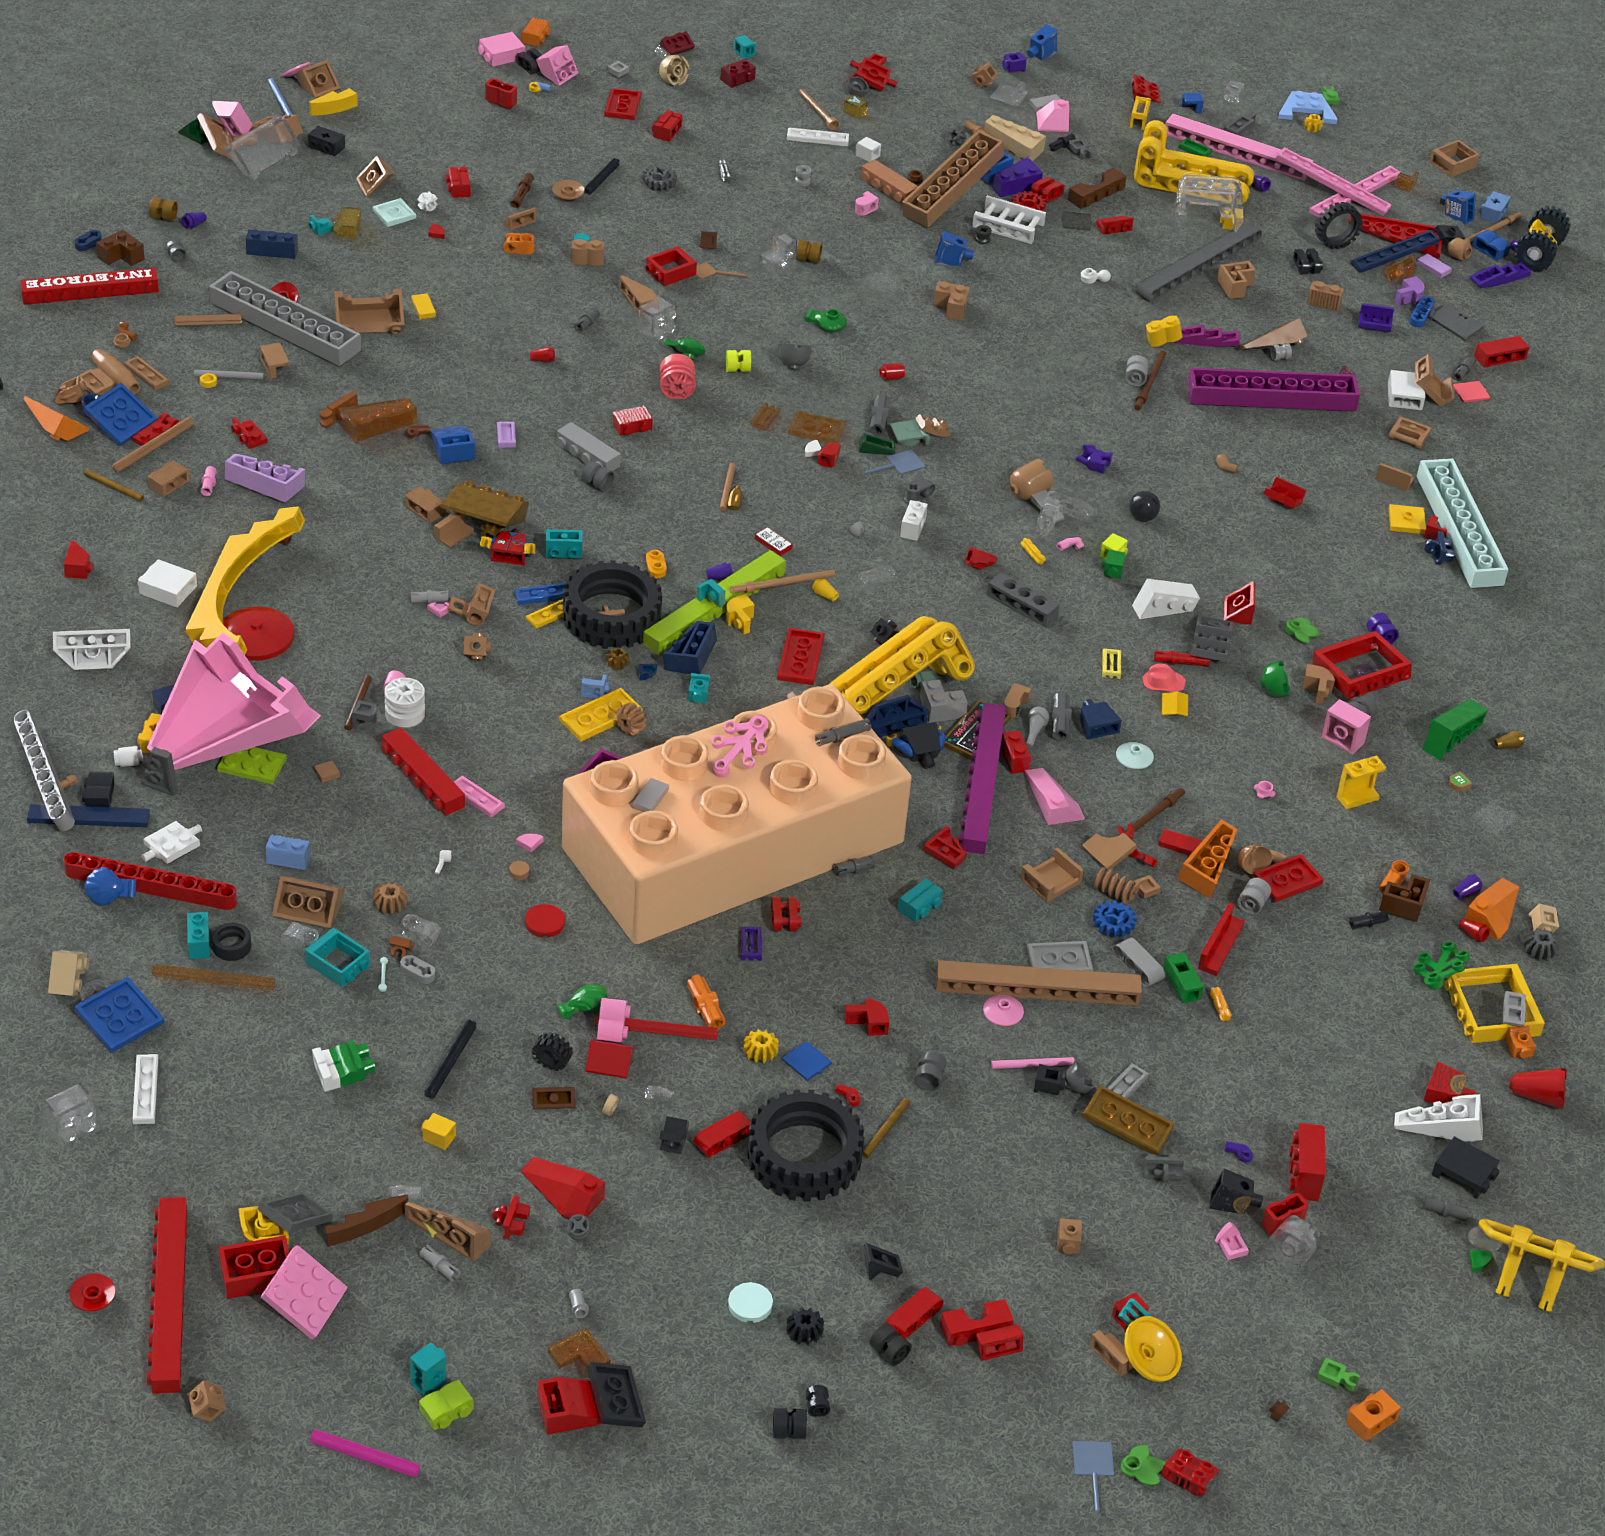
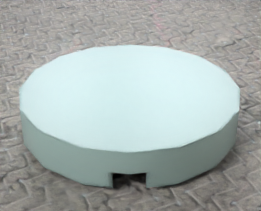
M752 1282L742 1283L730 1292L728 1307L731 1314L742 1322L753 1321L755 1323L768 1317L772 1310L773 1299L771 1293L764 1286Z

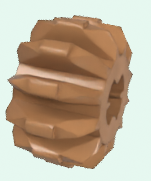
M635 703L624 704L615 712V720L618 722L617 726H620L621 731H625L627 736L637 735L646 727L645 722L647 719L644 717L645 713Z
M388 881L387 885L380 884L379 888H375L373 903L377 911L382 910L383 914L390 912L393 915L394 911L400 913L401 909H404L406 906L407 893L403 886H398L397 882L390 884Z

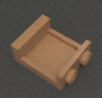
M1429 354L1415 362L1416 383L1439 406L1450 403L1454 399L1453 379L1449 377L1442 381L1433 372V361Z
M1056 848L1054 849L1053 857L1034 868L1029 864L1023 866L1020 880L1045 902H1049L1082 882L1083 869L1070 859L1066 853Z

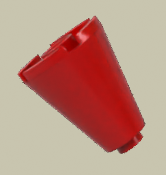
M1567 1068L1515 1073L1514 1078L1510 1077L1509 1090H1513L1514 1095L1563 1110L1566 1094V1081L1564 1080H1567Z

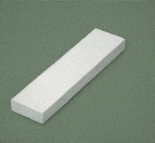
M788 128L787 140L848 146L849 134Z
M158 1054L137 1055L133 1124H155Z

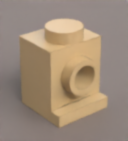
M1538 904L1529 913V917L1532 918L1534 931L1536 928L1541 931L1545 928L1547 932L1552 931L1554 933L1559 928L1555 907Z

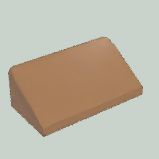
M536 208L507 216L503 225L508 230H513L536 222Z

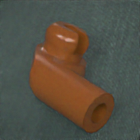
M120 322L118 332L127 334L130 340L135 341L137 333L129 331V324L127 322Z

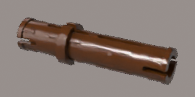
M526 173L523 180L520 181L519 188L510 203L512 207L519 208L526 193L530 191L531 183L534 180V176L531 173Z

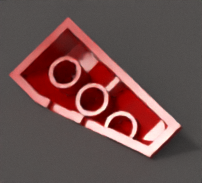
M533 1157L521 1170V1173L530 1183L543 1193L545 1199L556 1207L557 1212L568 1220L577 1214L584 1215L587 1218L605 1198V1182L588 1172Z

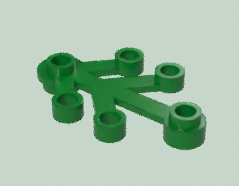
M1445 942L1442 944V955L1438 963L1431 959L1430 953H1421L1418 955L1420 963L1413 965L1414 973L1425 978L1424 983L1429 989H1439L1444 985L1445 978L1465 970L1464 962L1470 960L1468 951L1458 952L1457 945L1454 942ZM1425 965L1434 970V972L1430 973L1427 971Z

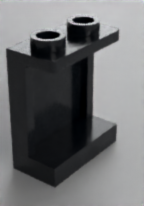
M1454 1136L1436 1160L1431 1175L1439 1179L1445 1173L1475 1190L1473 1197L1478 1199L1481 1193L1486 1194L1488 1191L1490 1180H1496L1500 1172L1497 1169L1500 1160Z

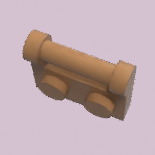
M1400 416L1391 429L1388 438L1392 440L1395 438L1414 445L1417 449H1421L1432 428Z

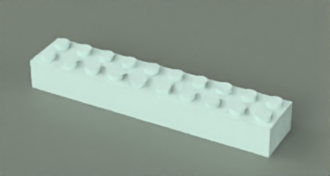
M1454 459L1420 461L1417 473L1418 481L1435 516L1439 517L1438 522L1441 528L1447 529L1446 538L1452 539L1451 549L1454 550V555L1470 588L1504 586L1509 569Z

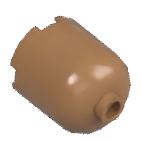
M1034 459L1011 474L1009 481L1012 494L1021 500H1030L1033 494L1043 490L1047 492L1052 490L1051 486L1054 485L1053 476L1050 469L1046 470L1042 465L1044 461Z

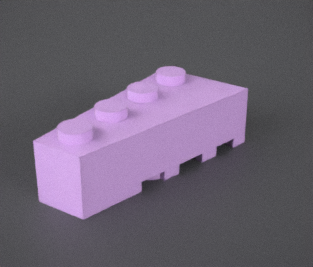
M234 454L225 461V479L279 501L287 502L304 487L305 469L299 468L294 470L289 465L283 464V467L273 465L271 461L258 462L257 458Z

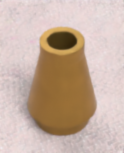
M1514 730L1504 736L1495 738L1494 743L1497 749H1519L1520 746L1524 745V738L1521 731L1517 732Z

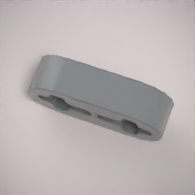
M407 955L401 959L400 969L404 974L423 984H428L435 980V968L413 955Z

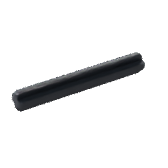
M613 158L586 185L584 192L591 195L620 165V160Z

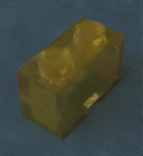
M341 207L340 213H337V222H334V232L337 233V238H357L358 230L356 228H359L361 224V208Z

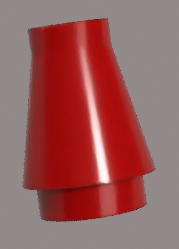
M547 346L530 351L531 361L548 363L555 361L554 347Z
M1464 918L1459 924V929L1467 933L1476 942H1485L1490 934V928L1483 923Z

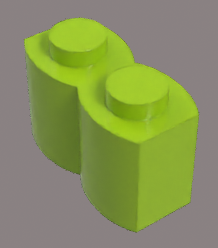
M457 1380L447 1384L439 1391L432 1392L419 1401V1408L432 1429L437 1430L438 1428L444 1429L448 1427L455 1419L467 1417L474 1409V1402L462 1383Z

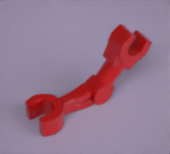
M1129 823L1128 831L1125 834L1132 840L1134 839L1135 829ZM1121 826L1118 827L1119 835L1124 833V829ZM1137 849L1129 854V856L1140 859L1152 867H1155L1158 862L1154 857L1143 854Z

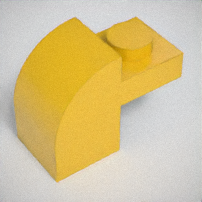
M746 594L732 598L727 603L726 623L728 626L734 624L735 628L739 629L743 635L750 633L751 618H754V603Z

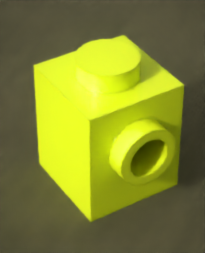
M1112 533L1102 543L1100 557L1106 559L1108 550L1127 554L1128 540Z

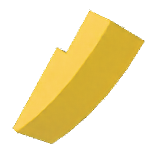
M349 88L338 94L332 91L309 102L310 115L333 114L358 106L357 93Z

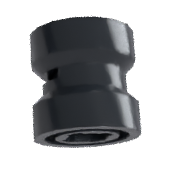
M814 1385L806 1390V1399L809 1402L807 1410L810 1416L821 1417L829 1414L830 1403L828 1401L829 1392L827 1387Z

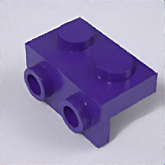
M1362 303L1358 327L1391 332L1394 308Z

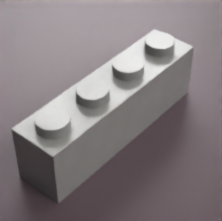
M570 422L557 430L556 444L570 452L571 455L581 459L585 464L595 461L602 467L612 471L620 467L621 454L574 423Z

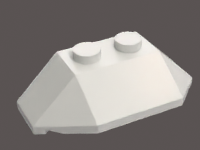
M130 629L53 632V651L73 670L113 669L131 648Z

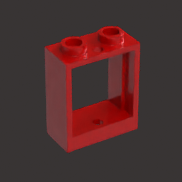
M677 246L646 257L645 269L657 282L667 286L695 276L697 262L682 248ZM672 262L678 265L666 271L661 267Z

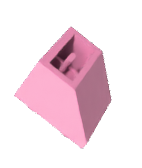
M568 45L554 47L536 59L541 73L558 86L578 74Z
M213 101L212 104L217 115L231 137L249 132L253 124L239 102Z

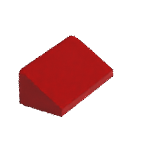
M1015 1324L977 1333L976 1339L980 1360L983 1361L1022 1352L1024 1334L1019 1325Z

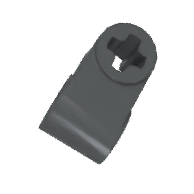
M918 476L915 480L906 484L905 489L907 492L904 496V502L908 505L910 500L921 502L933 494L935 485L922 476Z

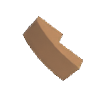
M921 414L915 418L921 429L930 434L942 437L951 435L948 430L949 425L944 420L940 421L936 417L931 420L929 417L925 418Z

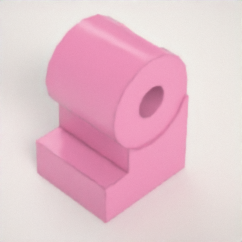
M868 191L863 193V197L856 199L855 213L863 216L877 210L879 198Z

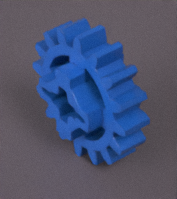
M1107 900L1105 905L1100 903L1099 907L1095 908L1093 922H1095V927H1100V933L1106 932V936L1113 934V937L1116 938L1117 934H1119L1121 937H1124L1125 933L1130 935L1131 930L1135 929L1137 916H1135V910L1130 911V905L1125 907L1124 902L1117 904L1116 900L1110 904Z

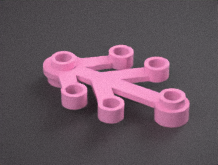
M754 716L746 723L735 724L733 721H728L724 724L726 734L732 735L739 731L747 732L741 736L723 738L720 735H715L712 738V745L716 749L734 745L723 759H719L713 764L716 776L725 777L729 774V764L742 749L744 751L743 766L746 769H752L755 766V759L752 756L750 740L756 735V753L759 755L767 753L768 749L767 744L764 742V733L768 729V721L763 716ZM729 726L734 727L731 730L727 729ZM761 746L765 747V748L762 749V750H759V749H758V748L761 747Z

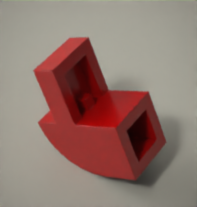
M865 998L864 1005H845V1025L866 1024L867 1036L888 1035L889 1016L886 1007L882 1003L874 999Z

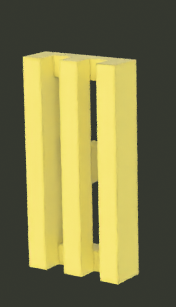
M1103 649L1102 677L1108 675L1109 678H1113V676H1117L1118 679L1121 678V650ZM1107 653L1110 654L1109 670H1107ZM1114 654H1117V671H1113Z

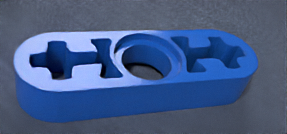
M1421 297L1411 314L1410 324L1412 326L1422 327L1434 307L1435 300L1432 297Z

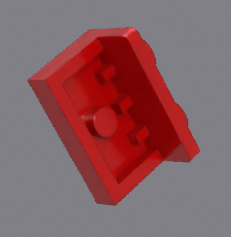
M1275 477L1273 485L1265 489L1264 495L1269 496L1268 499L1271 501H1280L1284 503L1283 506L1293 509L1302 505L1307 490L1280 477Z

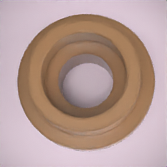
M124 333L117 334L113 340L114 346L118 348L128 347L131 343L128 335Z

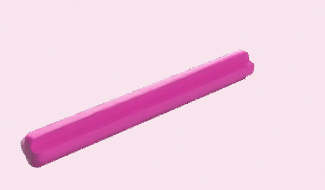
M317 1429L311 1434V1442L411 1477H417L420 1472V1465L418 1463Z

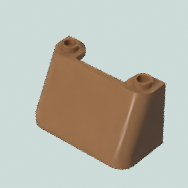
M393 289V294L388 296V293H385V297L351 298V295L345 297L343 291H334L337 323L360 334L389 332L399 334L404 330L402 289Z

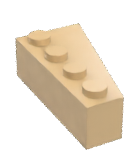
M994 115L985 121L984 131L1004 142V150L1015 153V156L1019 159L1029 157L1033 161L1044 151L1045 135Z

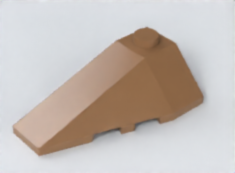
M1300 318L1238 348L1245 350L1271 347L1277 344L1281 346L1286 343L1297 345L1302 343L1303 338L1308 335Z
M411 1202L405 1204V1218L427 1233H429V1230L423 1222H432L434 1228L438 1231V1233L434 1234L436 1239L473 1262L490 1246L491 1232L474 1221Z

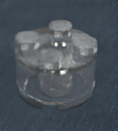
M1292 1215L1284 1220L1270 1236L1268 1245L1269 1248L1272 1247L1274 1251L1273 1256L1278 1262L1289 1268H1295V1266L1303 1267L1319 1248L1320 1231L1307 1221Z

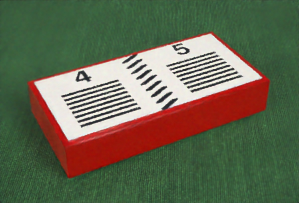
M768 527L755 534V540L779 556L793 548L792 543Z

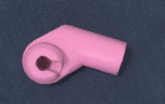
M1080 537L1067 538L1057 543L1056 546L1060 551L1073 545L1078 550L1084 546V543Z

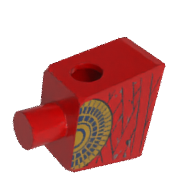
M1437 1061L1423 1101L1429 1103L1440 1101L1443 1104L1453 1101V1097L1475 1095L1476 1091L1465 1087L1467 1075Z

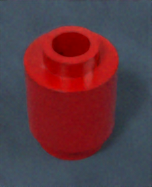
M900 363L882 364L879 374L881 378L883 377L884 381L899 380L905 377V367Z

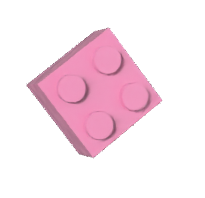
M1339 699L1327 710L1321 737L1354 754L1365 743L1371 716Z

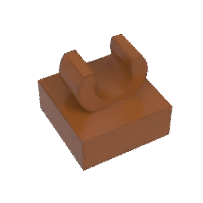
M391 935L389 944L393 947L391 949L392 957H395L396 952L399 950L402 951L401 958L408 955L407 951H413L414 943L411 940Z

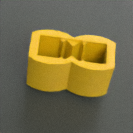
M1168 316L1162 320H1155L1146 324L1147 338L1152 347H1158L1167 342H1175L1182 338L1181 324L1177 316Z

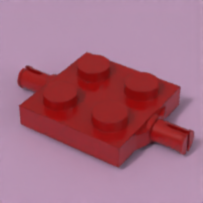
M866 57L860 63L851 60L849 66L857 69L856 76L863 78L874 89L883 91L885 85L889 84L895 88L898 83L890 79V69Z

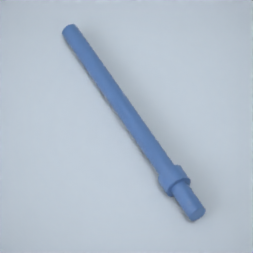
M268 79V83L286 115H293L274 79Z

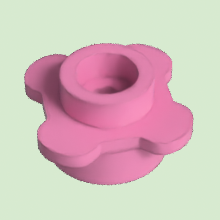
M1261 781L1254 786L1257 796L1261 799L1275 796L1273 784L1269 781Z

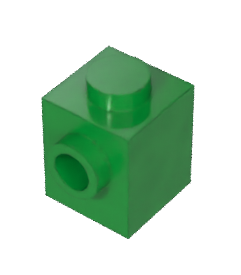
M1108 550L1107 558H1103L1101 569H1104L1103 576L1121 579L1126 553Z

